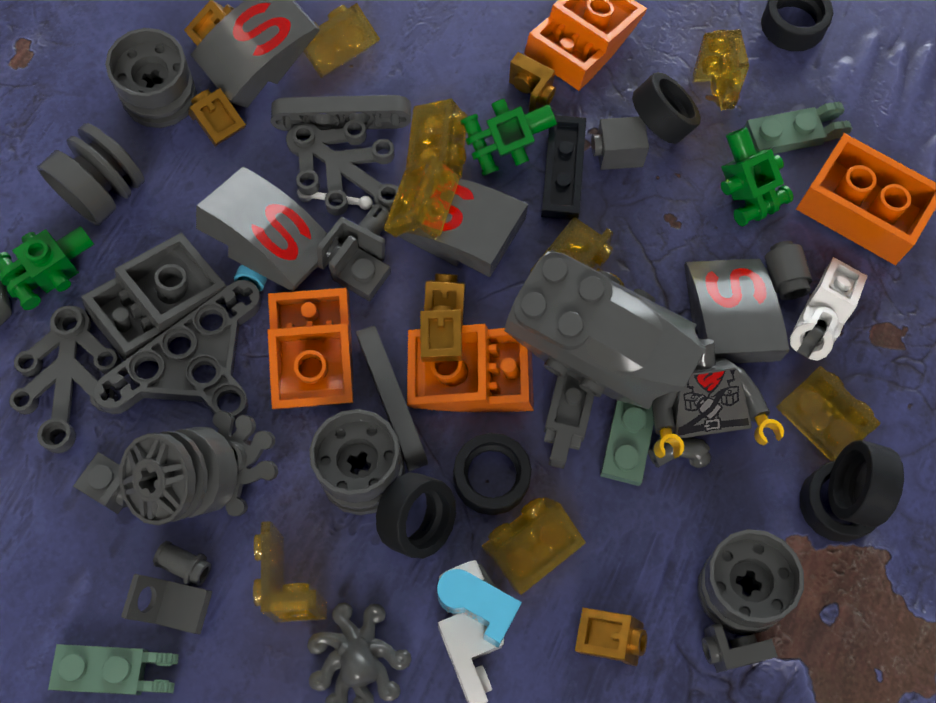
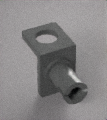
M374 204L359 225L340 217L317 247L318 267L324 270L329 264L328 259L334 247L339 243L343 244L350 235L357 239L359 249L383 262L385 258V240L379 235L392 220L390 212L383 207L381 212L377 214L380 205ZM333 241V244H332L331 248H330L329 251L327 252V250H328V248H329L331 242Z

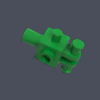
M505 98L491 104L496 117L486 121L488 129L484 131L481 130L477 114L460 120L468 134V138L465 139L467 145L473 144L475 152L471 155L473 160L478 159L483 171L481 172L482 176L500 170L491 153L496 151L500 158L511 154L516 166L529 161L525 147L534 144L533 135L557 125L549 104L524 114L521 106L509 111ZM492 137L494 144L487 146L484 139Z
M748 127L727 134L726 138L734 160L721 166L726 179L721 182V189L725 195L731 194L733 201H745L746 207L738 208L733 213L737 224L743 227L753 219L760 221L766 218L767 214L771 215L778 212L780 205L792 202L794 197L791 189L786 185L779 187L775 191V188L784 184L780 169L784 167V162L779 155L774 156L772 149L756 151Z
M81 226L55 241L47 229L37 235L35 232H29L22 237L23 244L12 250L18 260L12 262L9 253H0V281L3 285L7 286V291L11 297L20 300V305L24 310L34 309L40 304L41 298L32 290L38 286L46 294L55 288L59 292L67 290L71 286L69 279L79 273L71 260L95 244Z

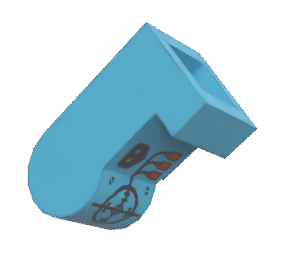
M451 569L445 572L437 585L438 601L441 607L453 614L464 613L486 626L487 629L483 639L499 648L522 602L461 569Z

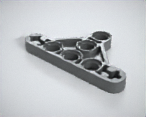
M237 280L101 377L93 389V397L99 407L106 413L121 414L143 398L204 402L215 415L216 412L222 411L218 407L219 399L226 394L232 393L241 399L238 409L229 412L233 415L234 422L239 416L245 415L248 410V399L243 388L233 378L239 327L255 316L261 307V298L257 286L247 280ZM241 294L244 297L250 295V304L245 305L242 302L236 304V295ZM226 304L228 310L232 309L234 317L229 318L226 309L221 305ZM209 314H217L222 317L223 323L219 329L208 331L201 327L202 319ZM175 338H188L191 341L190 349L186 353L179 355L170 352L169 345ZM144 361H154L159 367L155 376L149 379L140 378L136 374L138 366ZM202 365L212 366L216 370L215 377L208 383H199L193 378L195 370ZM129 374L134 384L138 386L135 390L127 383L124 378L125 375ZM111 387L115 390H120L122 398L116 402L112 398L107 399L109 396L106 391Z

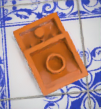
M558 0L553 4L550 16L529 33L524 54L555 70L554 75L580 91L620 48L645 15L647 8L635 0Z
M347 288L268 293L270 329H267L272 409L353 403L351 318Z
M486 324L462 325V361L422 362L420 329L408 330L407 406L410 408L452 412L534 411L532 352L505 332V328L488 329Z

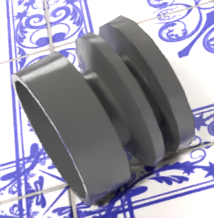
M151 28L129 31L116 39L108 50L105 65L108 77L128 115L134 121L146 127L154 128L175 125L189 115V107L193 105L191 100L197 95V91L182 46L177 40L160 29Z
M84 123L78 129V135L81 139L76 136H70L67 139V145L75 157L72 158L59 150H55L37 166V170L65 202L85 219L99 226L117 209L114 200L108 192L112 191L118 196L127 199L131 196L129 186L139 188L145 182V178L122 146L90 123Z
M361 409L341 411L325 420L314 434L309 449L310 465L329 501L343 512L355 515L376 513L379 500L387 486L397 477L405 474L404 459L398 437L389 422L370 411ZM365 464L368 465V471L360 470L357 475L355 474V468L362 469Z
M193 427L179 429L174 432L148 433L135 438L125 449L120 463L119 484L123 499L133 515L144 523L162 525L222 509L232 498L236 488L238 466L234 451L225 437L212 428Z
M747 529L730 534L717 545L706 560L698 576L697 594L703 611L714 624L721 623L724 630L739 635L748 636L767 631L798 605L804 591V571L797 554L783 539L761 530ZM741 580L747 581V589L752 591L748 596L742 594L743 588L738 584Z

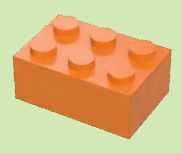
M844 133L796 210L896 266L915 245L936 209V182Z

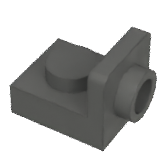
M351 235L348 236L343 244L339 243L334 247L328 259L332 280L369 302L391 274L390 266L359 249L357 239Z
M98 452L73 487L116 514H119L123 507H127L119 484L120 465Z
M721 623L704 629L705 638H702L703 652L707 662L714 664L717 673L778 657L772 639L758 642L755 634L730 640L732 649H729Z

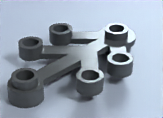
M350 120L345 124L344 128L321 131L313 124L300 123L292 127L287 133V146L293 154L299 157L300 173L296 177V182L302 194L313 195L320 188L318 175L314 172V156L325 163L328 186L325 205L330 214L342 215L348 209L347 196L343 192L342 176L374 197L375 204L380 205L378 213L385 207L394 217L399 215L404 208V195L398 186L393 184L383 185L354 165L372 162L379 164L390 163L395 156L394 145L390 140L379 139L374 142L372 147L334 151L326 146L348 142L351 145L362 144L367 137L366 127L362 121ZM353 130L361 131L358 135L350 134ZM303 137H310L309 139H307V140H305V141L299 140V139H301V138H303ZM380 149L389 150L387 154L377 153ZM308 179L314 181V183L309 186H305L302 184L305 180ZM386 195H394V196H395V197H394L393 199H391V200H385V199L382 198V197H384V196H386ZM335 199H340L343 201L338 206H333L330 204Z
M77 306L58 308L50 319L51 331L28 351L20 352L14 360V367L25 377L36 376L24 388L16 389L10 395V406L18 413L27 415L34 412L39 404L38 397L55 383L52 417L40 426L37 438L41 446L57 454L68 451L76 440V432L69 424L74 381L90 396L92 405L99 411L105 412L99 407L93 397V389L97 380L76 360L77 344L94 357V365L103 374H107L121 364V358L113 349L105 348L89 332L91 319L82 308ZM77 322L74 328L67 331V326L70 323ZM59 346L58 358L41 372L43 368L42 359ZM106 357H113L110 365L102 366V362ZM34 359L31 367L23 369L24 363L27 360ZM109 388L106 392L110 394V398L115 402L118 401L117 394ZM29 396V402L19 407V401L23 397ZM65 432L64 440L59 444H55V437L59 433Z

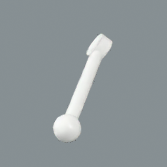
M299 189L297 191L299 199L303 202H308L311 199L325 200L327 194L317 192L308 196L302 194ZM347 196L348 204L359 205L363 210H369L373 205V200L369 196H362L361 198ZM335 199L332 202L342 203L343 201L340 199Z

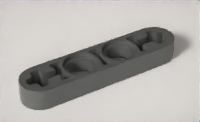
M400 95L278 98L271 104V124L283 131H289L300 123L313 124L319 130L344 128L345 124L350 120L362 121L366 129H398L406 127L411 123V102L406 97Z
M375 325L356 331L361 350L389 423L398 437L400 450L408 471L410 472L428 465L422 443Z

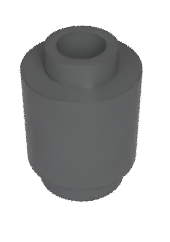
M782 241L771 246V251L765 255V261L775 292L779 293L780 299L793 300L810 293L812 277L802 245L793 244L792 241Z

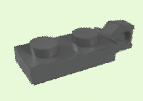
M566 374L565 378L557 377L544 432H546L544 442L553 444L548 465L561 469L565 467L569 448L579 450L581 441H584L594 400L593 395L579 386L581 381Z

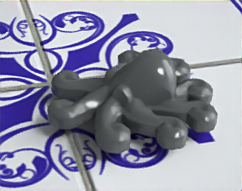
M219 411L213 416V423L218 428V433L225 437L233 449L238 466L237 485L232 498L226 503V511L231 516H241L248 509L246 501L241 498L243 484H251L261 478L271 481L278 475V467L273 461H261L252 468L260 458L263 450L273 448L275 436L269 431H259L254 435L252 441L248 438L256 429V422L248 415H241L235 420L237 430L232 434L234 427L233 415L227 411Z
M345 602L339 603L333 609L332 617L334 622L342 629V633L320 632L313 634L308 640L307 647L311 654H322L326 651L328 645L335 648L325 660L321 671H316L310 675V687L317 691H325L330 687L334 673L340 670L335 692L326 698L325 703H348L350 687L353 688L356 694L353 703H374V696L369 691L367 685L375 681L379 697L384 701H394L400 695V686L394 681H389L387 670L378 658H384L396 670H405L411 663V654L406 649L395 651L388 643L375 638V624L384 621L386 617L385 609L380 604H370L365 609L363 625L359 630L350 620L353 614L351 605Z

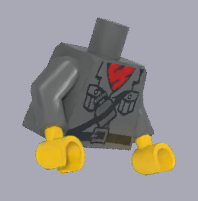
M699 339L707 349L684 390L662 395L652 403L655 432L660 435V439L655 443L653 449L654 454L658 458L665 456L664 442L669 443L673 447V456L676 459L684 451L682 438L752 428L751 421L756 422L758 425L755 429L754 437L760 445L765 446L768 443L763 433V428L773 430L778 441L784 436L782 424L777 420L768 419L770 411L760 390L743 368L737 367L728 359L715 358L714 340Z

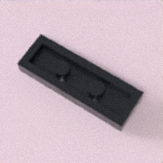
M554 115L557 125L549 128L541 217L578 221L586 118Z

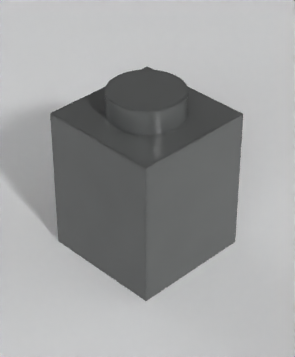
M640 116L600 119L597 134H592L591 138L593 156H598L600 170L644 166L649 143L646 125Z

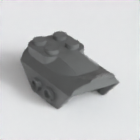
M554 250L548 251L536 263L515 298L504 330L544 361L545 364L543 366L551 373L565 378L566 374L581 381L579 386L593 396L601 397L603 393L612 399L650 409L654 400L662 395L683 391L707 349L696 335L694 329L697 324L656 304L655 298L649 293L640 289L631 291L620 285V281L606 271L598 272Z

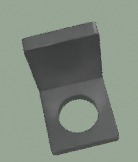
M134 574L121 617L129 620L154 623L193 634H201L212 591ZM149 586L152 592L150 604L145 610L140 611L138 608V597L141 591Z

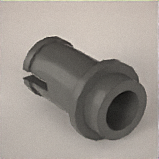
M170 541L163 542L153 558V565L155 567H160L184 579V584L188 586L193 584L201 586L207 579L212 566L210 562L206 561V555L198 554L196 556L173 545Z

